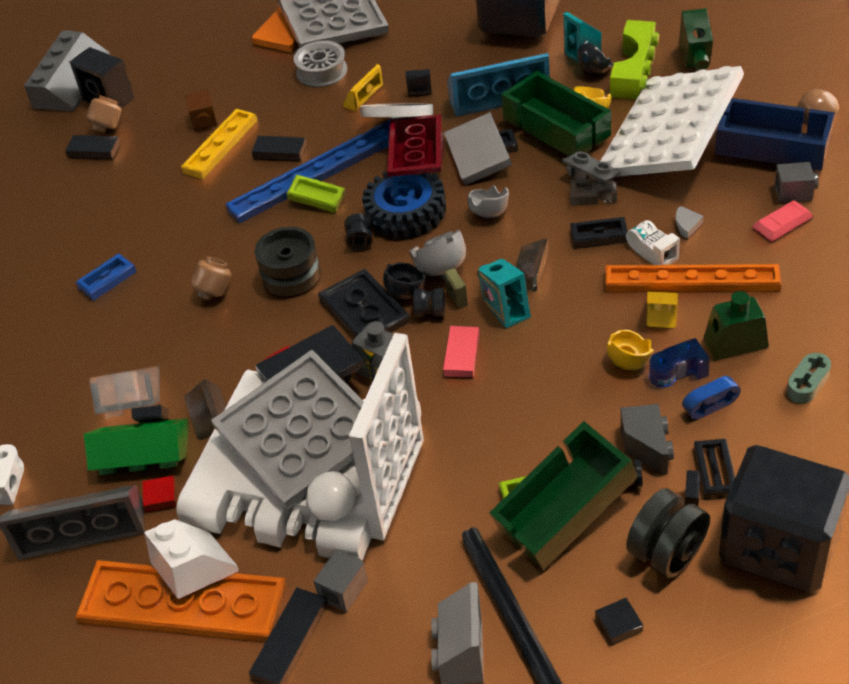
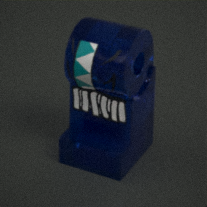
M696 338L665 348L650 357L649 379L653 385L665 388L673 385L676 380L693 374L698 380L708 377L710 358Z

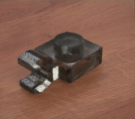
M596 178L570 181L571 206L598 204V199L609 204L617 202V193H615L616 182L614 181L599 184Z

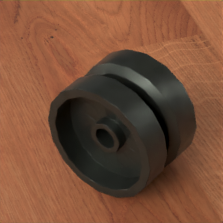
M281 227L266 233L256 243L254 253L264 288L272 294L279 296L298 295L312 288L319 280L321 269L316 245L312 235L305 229Z
M665 488L653 494L636 516L629 530L626 549L630 554L643 562L652 560V566L655 570L668 578H673L687 567L700 549L710 526V515L694 504L684 506L685 501L680 495Z

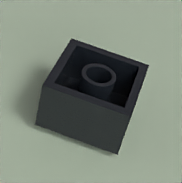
M88 47L69 61L84 101L91 103L92 99H99L101 95L118 101L117 105L122 109L135 99L132 85L126 72V65L122 59Z

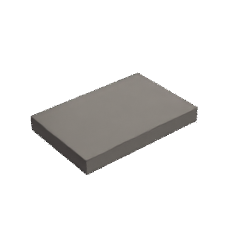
M491 112L444 132L464 185L513 165Z

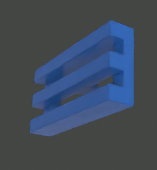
M117 254L75 283L80 291L83 290L86 296L89 295L90 299L94 301L137 271L130 261Z

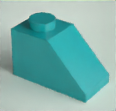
M568 12L564 13V54L579 63L578 49L586 40H588L587 43L596 46L602 52V32Z

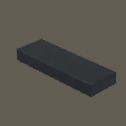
M296 587L249 671V676L252 680L263 684L286 683L328 605L327 597Z

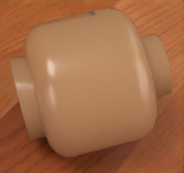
M101 95L99 99H92L86 119L93 123V129L106 133L107 129L113 130L117 127L122 112L120 106L117 105L118 101Z
M207 257L206 260H201L197 263L191 279V285L198 290V296L212 300L213 296L218 297L225 294L231 278V272L227 268L228 264L217 258Z

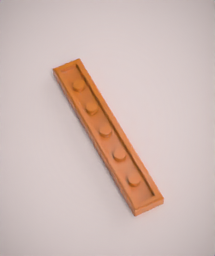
M779 264L605 265V292H781L782 285Z

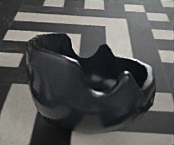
M588 40L580 45L577 53L580 66L587 73L593 75L604 74L614 63L610 62V58H606L596 46L587 43Z
M398 262L393 265L388 264L383 274V284L389 294L396 298L407 300L414 298V289L424 288L426 274L424 272L421 273L417 267L410 263Z

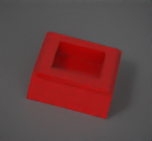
M173 475L142 481L143 507L145 512L177 507L176 481Z

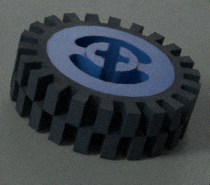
M387 171L382 172L383 178L377 175L373 178L374 183L369 182L367 189L363 191L362 202L364 212L370 219L371 228L374 227V232L378 234L382 231V235L388 237L391 232L395 239H399L400 233H404L405 239L411 238L410 232H415L416 237L422 235V228L429 232L432 230L431 224L437 226L440 223L439 219H443L445 216L444 212H446L447 207L444 186L441 179H438L435 173L432 175L431 173L388 177Z

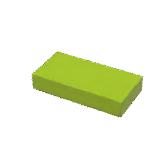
M296 175L287 192V199L336 213L345 195V188Z

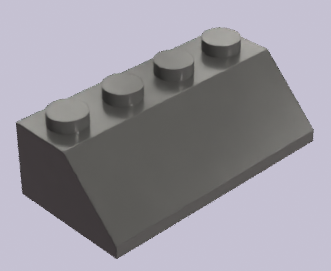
M61 31L24 85L32 108L75 112L82 101V97L69 61L88 47L109 55L110 53L83 32Z
M136 485L119 487L113 490L89 493L83 496L59 499L54 502L10 510L0 516V529L16 557L20 560L142 535L145 532L143 501Z

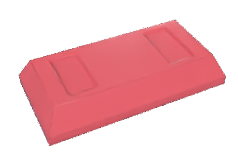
M793 200L757 221L752 228L773 242L812 219L813 215L809 210Z

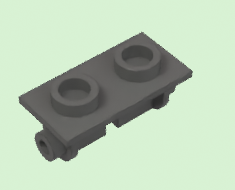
M579 151L563 159V162L568 164L566 171L569 172V176L584 183H587L589 176H591L590 186L603 193L613 190L614 183L612 178L621 174V171L614 169L610 164L600 162L585 152Z

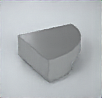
M680 206L676 211V225L679 228L680 234L689 238L703 224L704 216Z

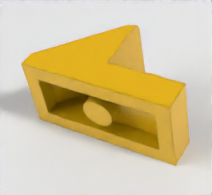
M648 291L647 326L675 328L678 293Z

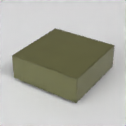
M454 268L445 271L448 295L459 309L467 306L468 300L465 283Z

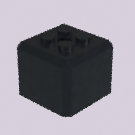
M476 0L478 28L482 32L489 34L542 38L548 31L559 0Z
M760 445L748 447L724 503L719 555L724 564L807 592L821 589L842 530L849 498V475L843 470Z

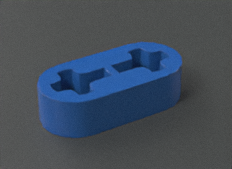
M723 376L691 391L684 398L682 407L691 418L700 419L732 404L740 395L741 389L730 376Z

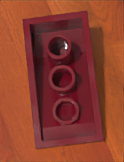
M441 114L390 119L388 177L442 172L444 135Z

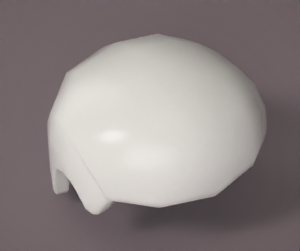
M335 471L324 472L316 476L308 486L306 501L310 511L317 519L336 521L346 517L355 503L357 491L350 479L345 475Z

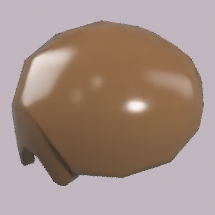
M812 89L806 92L797 106L805 108L803 119L805 124H808L810 109L835 112L834 119L840 110L837 98L832 93L822 89Z

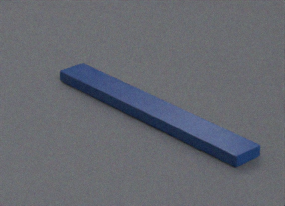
M390 120L226 203L227 211L240 224L287 200V192L296 175L323 181L389 146Z

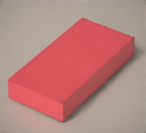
M450 326L443 368L444 377L474 378L480 336L479 327Z

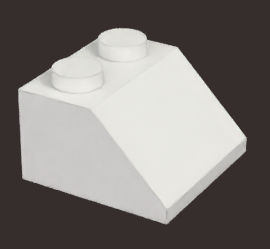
M174 519L144 532L150 563L178 599L239 572L235 562L210 532Z

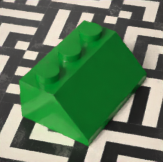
M189 418L100 427L84 433L88 471L98 470L99 475L116 473L118 467H129V471H141L148 469L147 464L159 463V468L178 466V461L187 457Z

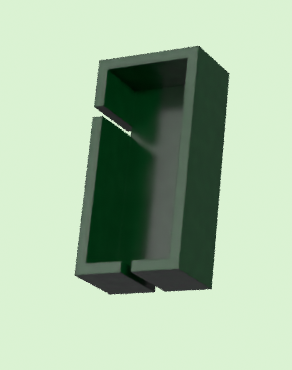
M535 71L501 94L503 119L517 127L522 126L524 131L568 156L579 151L587 153L592 150V145L597 146L611 136V110L538 71Z
M585 421L563 440L570 459L573 460L570 464L563 450L557 446L489 512L498 529L515 545L520 546L522 551L543 571L637 478L632 460Z

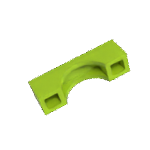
M626 21L623 31V54L631 58L614 62L610 75L611 98L637 100L641 91L646 89L648 75L651 74L652 61H654L656 47H658L659 32H655L656 22Z

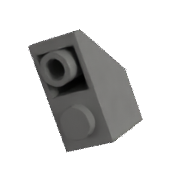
M659 404L621 407L620 429L624 452L637 460L639 459L640 462L658 473L668 474V462L674 460L672 441H666L665 435L669 433L668 421L666 416L661 417Z

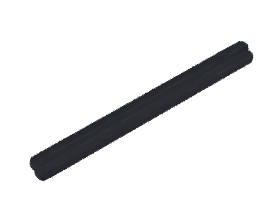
M475 527L465 530L462 533V541L538 683L563 684L481 533Z

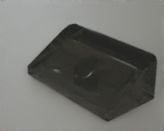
M542 239L521 247L515 267L524 273L527 290H538L549 254L548 239Z
M204 379L184 396L197 439L199 440L211 437L215 429L211 420L226 408L219 386Z

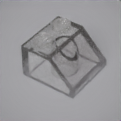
M159 366L101 375L89 379L95 414L104 413L105 418L121 416L124 409L152 406L160 402Z

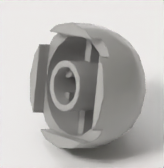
M460 229L456 230L455 233L450 231L425 241L424 248L419 249L417 245L409 250L413 263L421 273L424 272L430 277L441 276L442 280L445 279V271L452 268L456 270L457 267L463 264L466 257V246Z

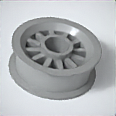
M315 41L302 46L294 55V64L298 67L296 73L298 80L311 87H324L340 81L347 73V64L343 60L345 57L343 47L332 41Z

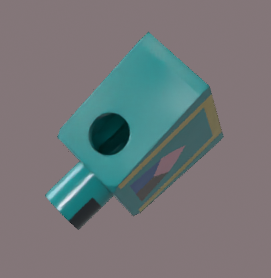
M504 259L485 264L478 269L477 276L480 281L483 300L505 328H509L531 317L525 277L522 271Z

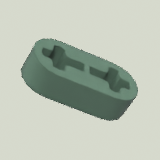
M821 353L806 355L788 380V397L797 403L811 402L829 378L831 360ZM816 366L818 367L814 373L810 372L811 369L816 368ZM807 383V387H803L801 390L800 388L803 386V384Z

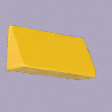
M379 64L349 91L343 102V107L357 111L383 85Z

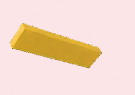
M235 109L181 166L183 174L204 179L258 121L256 114Z

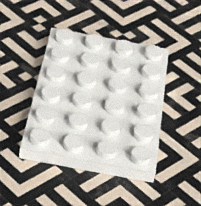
M724 66L715 70L707 71L702 69L694 73H676L672 76H655L647 81L646 89L641 91L600 162H606L614 169L621 171V174L618 176L695 169L744 75L742 67Z

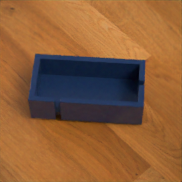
M731 98L717 127L715 154L775 164L810 162L813 170L822 171L831 139L835 112L810 109L807 133H802L805 108Z

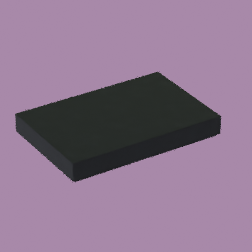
M366 269L318 293L321 303L354 339L371 322H381L384 325V329L390 333L411 322L410 315Z
M331 325L255 366L257 373L266 382L311 350L341 379L365 366L362 356L335 326Z

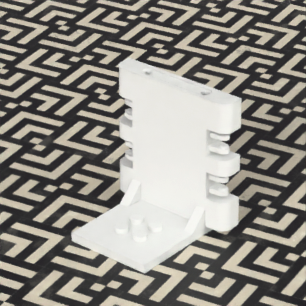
M394 333L349 434L354 460L340 469L338 473L350 479L357 491L354 506L346 517L336 521L317 519L307 505V495L286 509L214 429L178 498L177 516L179 521L209 532L221 534L227 521L236 523L242 512L247 511L245 525L254 527L258 543L281 547L286 534L296 536L302 523L307 524L305 538L310 540L316 539L319 556L330 558L336 550L345 555L353 554L363 561L371 538L384 541L424 441L420 418L422 413L420 402L417 399L408 336ZM245 371L225 410L265 383L257 371Z

